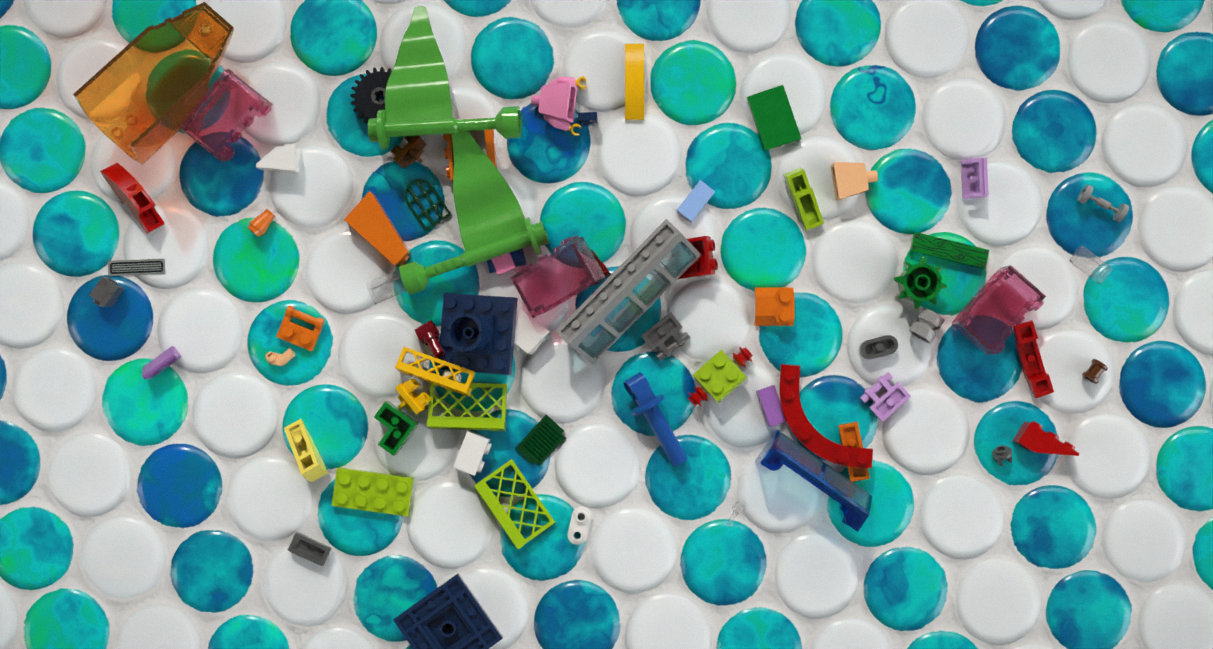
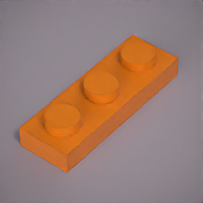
M858 421L838 425L843 445L863 448ZM847 466L851 482L870 479L868 468Z

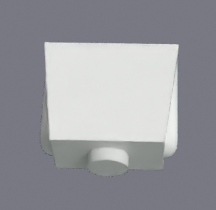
M519 308L516 314L514 348L516 350L521 348L527 354H533L550 331Z

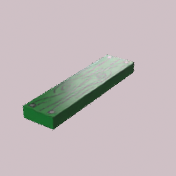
M914 232L909 251L985 269L990 250Z

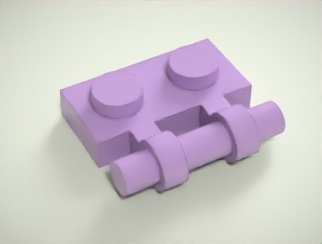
M889 372L883 377L880 376L877 379L878 382L871 388L868 387L860 397L864 403L869 399L874 402L869 409L881 422H884L911 397L899 382H896L893 386L888 383L893 378ZM884 387L886 392L879 398L876 393Z

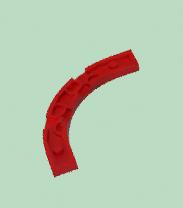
M781 364V406L786 421L798 440L814 454L832 463L872 469L873 448L851 447L838 444L824 437L813 427L807 419L800 401L799 382L801 366Z

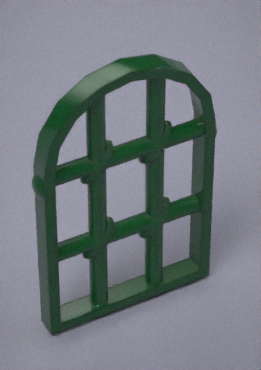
M416 179L407 185L405 189L406 202L426 231L451 215V212L436 192L435 187L428 181ZM415 182L422 190V194L416 196L410 187ZM420 182L427 183L431 188L425 191ZM408 190L413 196V200H411L410 202L407 198ZM432 190L440 200L436 204L429 197V192ZM424 195L431 203V207L427 210L420 202V198ZM415 201H417L422 209V213L419 215L411 206ZM441 203L448 211V214L444 217L438 210V205ZM435 209L441 218L437 222H434L429 215V211ZM423 215H426L432 223L428 228L420 219Z

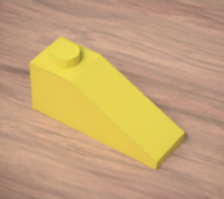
M299 419L286 426L284 430L301 475L310 482H313L328 474L324 461L303 420Z

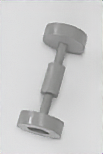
M1088 184L1081 190L1077 198L1078 202L1084 204L1088 199L1095 201L1096 205L1106 210L1114 211L1113 220L1118 223L1128 213L1129 206L1124 203L1115 208L1111 206L1110 202L1100 197L1092 196L1093 187Z

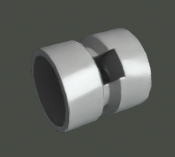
M922 308L917 316L919 321L913 323L909 332L917 338L931 343L936 336L935 330L941 328L945 319L927 308Z

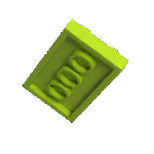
M338 467L331 506L408 517L414 478Z

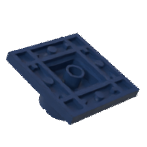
M444 293L440 344L445 354L438 359L477 373L512 375L518 298ZM446 366L440 368L441 370H450Z
M459 573L393 619L413 649H489L503 639L502 634ZM447 623L451 624L453 627H448Z

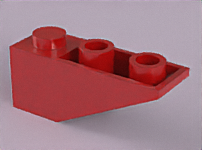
M1035 421L1024 422L1013 439V442L1030 452L1079 456L1080 454L1074 450L1075 446L1066 441L1062 443L1058 440L1059 436L1050 431L1048 433L1043 431V426Z

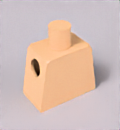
M834 162L830 165L836 201L864 193L869 190L868 183L878 181L877 171L866 172L865 163Z

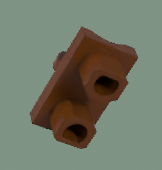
M404 136L403 140L407 144L403 148L397 145L391 150L394 156L393 159L405 169L408 164L412 165L416 160L419 163L423 161L420 155L424 152L423 148L427 143L420 136Z

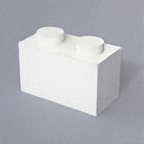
M470 430L467 431L453 468L474 476L477 472L481 473L485 464L482 461L484 454L488 455L492 446L489 443L490 438Z

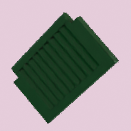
M546 414L515 449L533 465L537 463L541 466L566 438L562 434L564 430Z

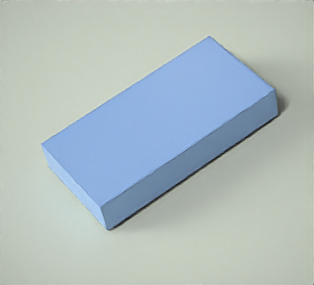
M700 180L677 211L692 222L715 191Z

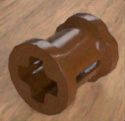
M1092 359L1091 366L1086 372H1083L1082 376L1090 382L1097 384L1099 377L1104 371L1108 370V367L1099 360Z

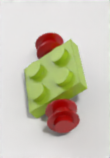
M739 347L740 352L738 354L733 353L734 360H731L720 350L693 374L695 379L703 386L702 389L695 386L693 394L688 392L690 395L688 399L695 407L697 405L702 407L700 403L702 400L708 401L706 393H709L719 404L747 379L746 375L738 368V365L746 368L745 362H752L751 357L753 355L746 347L744 349Z

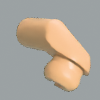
M289 348L283 354L268 352L265 359L271 365L283 366L295 357L296 354Z

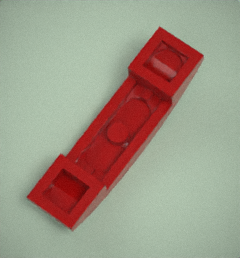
M1033 320L1013 326L1019 360L1034 397L1039 398L1053 393L1054 390L1050 376L1045 372L1036 342L1038 336Z

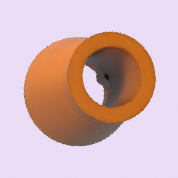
M266 209L259 216L251 220L247 228L257 237L265 234L276 216Z

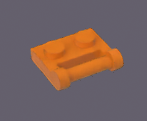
M289 305L276 337L313 351L324 326L325 319L315 318ZM292 317L315 325L314 331L290 322Z

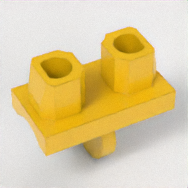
M415 378L398 384L395 389L400 394L397 397L401 402L398 408L401 410L405 407L409 412L413 410L417 415L428 408L426 405L430 402L431 398L425 392L419 396L414 390L419 387V383Z

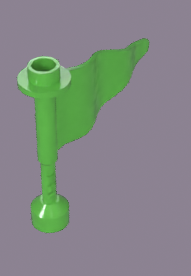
M425 6L415 7L410 25L402 38L394 68L387 82L385 110H379L377 118L368 120V136L370 141L379 142L381 149H388L390 137L455 134L458 131L496 129L505 139L521 138L522 119L519 106L503 107L495 118L459 120L453 118L448 75L432 32L427 9Z
M458 131L452 134L454 153L453 194L460 234L466 252H463L460 256L428 267L415 261L399 266L401 279L409 295L424 291L429 278L464 266L470 267L533 245L536 254L540 255L542 254L540 246L549 243L543 222L532 224L530 217L525 219L512 189L469 131Z

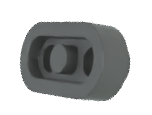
M891 335L873 338L862 342L859 352L865 359H874L893 354L898 349V341ZM886 341L890 343L889 348H885L884 343ZM867 346L872 348L871 353L866 352Z

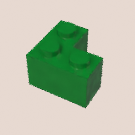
M385 401L374 416L376 420L389 428L378 445L391 455H397L420 423L390 401Z

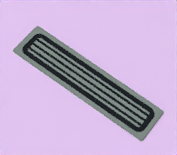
M165 259L108 261V276L165 274Z

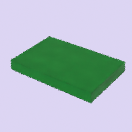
M783 85L747 97L764 151L802 139Z

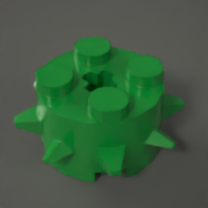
M922 257L919 263L915 265L904 261L905 270L899 277H894V281L898 283L901 292L898 298L900 300L906 298L913 302L915 309H918L921 303L925 301H930L936 305L935 297L940 292V289L947 288V285L941 282L942 277L939 272L942 267L928 265L926 257ZM917 280L923 281L922 286H918Z

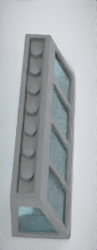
M666 219L555 332L571 348L591 364H594L701 254Z

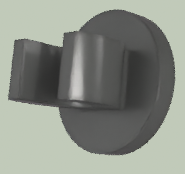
M1000 445L992 451L993 458L1000 466H1003L1002 460L1007 459L1009 462H1012V450L1010 447Z

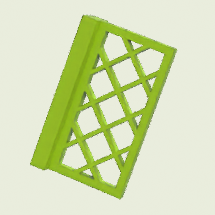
M430 383L429 397L431 400L429 402L427 427L429 429L506 431L507 384L471 383L470 388L472 391L475 388H481L485 394L478 400L470 394L475 403L467 410L460 403L466 397L465 395L458 400L451 393V390L444 388L447 393L438 399L434 395V389L437 385ZM495 388L503 389L502 397L497 401L489 394ZM450 394L456 402L447 409L441 401ZM488 395L494 401V404L485 410L480 402ZM440 403L446 411L441 416H433V409ZM459 404L465 412L460 417H455L450 411ZM478 404L484 413L480 417H473L470 411ZM497 405L502 410L501 418H493L488 412Z
M512 459L474 485V488L516 549H520L524 544L555 523ZM509 465L515 470L514 479L503 477L504 469ZM499 472H501V476H500V477H499V476H495L496 474H498ZM491 478L500 479L498 490L490 489L486 481ZM502 479L513 481L511 492L500 491ZM516 482L524 483L526 486L525 495L514 493ZM500 493L511 495L509 506L500 504L498 501ZM513 495L524 497L522 508L511 507ZM526 498L535 499L537 502L535 511L525 509ZM503 507L508 508V513H506ZM511 509L522 510L520 522L511 520L509 517ZM524 511L535 513L533 524L522 522ZM537 513L545 514L549 522L544 526L536 525ZM521 526H533L531 535L524 539L520 533Z

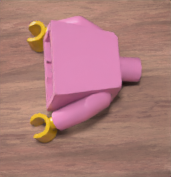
M559 76L549 82L548 85L542 86L541 94L533 95L531 104L532 106L539 107V113L544 115V120L554 128L563 131L569 130L573 136H577L579 134L573 132V127L581 128L579 124L570 125V123H573L577 89L584 90L587 87L586 85H580L579 82H586L587 79L583 76L579 77L578 80H575L573 77Z

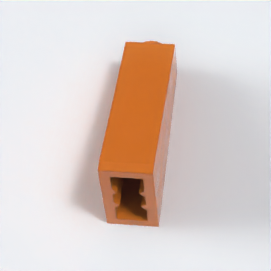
M369 191L344 220L396 267L405 265L410 259L408 256L411 253L377 197Z

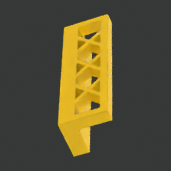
M403 347L395 366L399 372L465 396H470L472 391L470 385L475 371ZM406 353L414 355L415 362L411 364L403 363ZM429 360L434 368L427 371L423 370L420 363ZM444 366L449 367L452 374L442 377L438 369ZM461 373L469 374L466 384L459 383L456 375Z

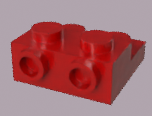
M710 236L687 239L701 256L678 279L714 275L715 270L718 269L716 258L713 259L712 252L715 251L714 240H711Z

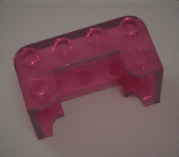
M227 69L184 118L180 129L215 158L225 163L226 160H230L235 154V147L232 143L240 139L242 136L241 132L253 123L255 115L258 117L266 116L271 111L273 104L233 71Z
M576 235L561 242L562 245L552 250L553 254L541 256L537 259L538 263L535 265L531 263L516 269V274L510 277L532 318L549 312L606 278L584 237Z
M1013 266L1001 267L962 309L951 324L986 355L999 354L1005 348V340L1012 334L1011 329L1013 326L1022 323L1027 311L1030 312L1033 309L1037 311L1044 302L1042 300L1046 295Z

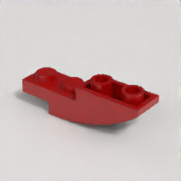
M115 163L100 171L122 204L126 203L146 234L165 224L154 208L156 206L154 201L119 163Z

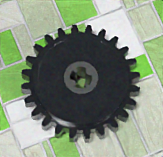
M374 67L372 73L366 70L367 75L360 74L361 81L355 80L357 87L351 88L355 91V94H350V97L355 99L351 102L352 106H356L353 111L359 113L357 116L359 119L364 118L363 122L365 124L368 123L369 119L377 118L379 110H385V99L383 101L379 100L378 96L385 97L387 82L392 73L391 68L387 72H385L383 67L380 68V71H377Z

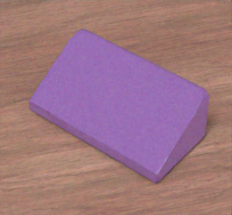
M171 346L142 368L143 379H152L180 359L181 355L177 349Z
M775 385L757 390L756 393L768 427L785 422L786 418Z

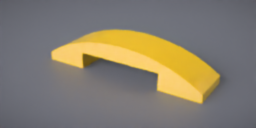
M625 44V120H644V44Z

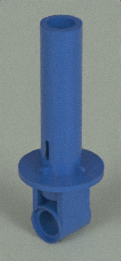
M641 372L624 381V387L636 405L631 411L632 415H644L673 467L685 462L688 457L658 406L664 399V395L659 394L655 396L646 377Z

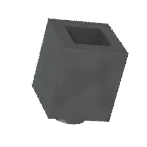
M102 276L89 296L94 298L93 302L102 308L104 306L112 307L125 288L111 278Z

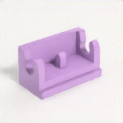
M970 158L961 161L962 199H978L989 196L987 158Z

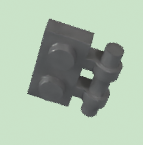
M671 312L641 335L652 351L658 346L662 350L656 355L660 361L665 357L669 358L674 350L678 347H683L686 344L685 342L690 339L687 332L681 336L677 333L682 326ZM673 336L675 341L666 347L663 342Z

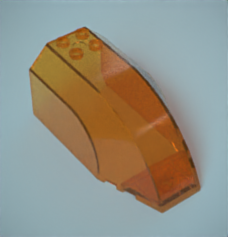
M205 2L183 11L179 16L167 18L164 20L165 22L159 25L147 27L73 94L84 114L99 130L130 158L142 165L189 122L199 110L231 41L234 27Z

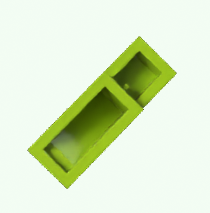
M800 167L783 174L805 230L807 231L824 224L813 188L810 187L805 170Z

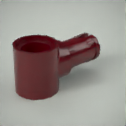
M432 320L414 329L419 340L430 348L435 358H440L445 354L438 341L440 333Z

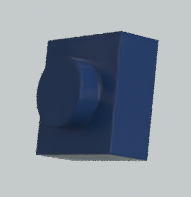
M597 112L578 113V124L589 127L597 123Z

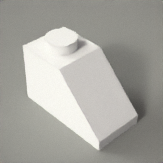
M284 144L283 147L277 146L256 163V168L264 171L299 173L301 151L295 148L293 144Z

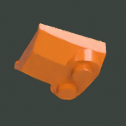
M754 288V326H793L794 288Z

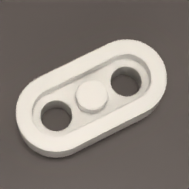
M585 506L576 507L572 513L568 539L575 545L582 544L587 538L591 512ZM579 513H583L585 515V518L583 520H580L578 518ZM579 532L581 537L575 538L574 533Z

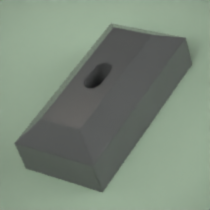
M296 532L288 551L320 566H324L332 548ZM308 546L312 547L314 551L308 549Z

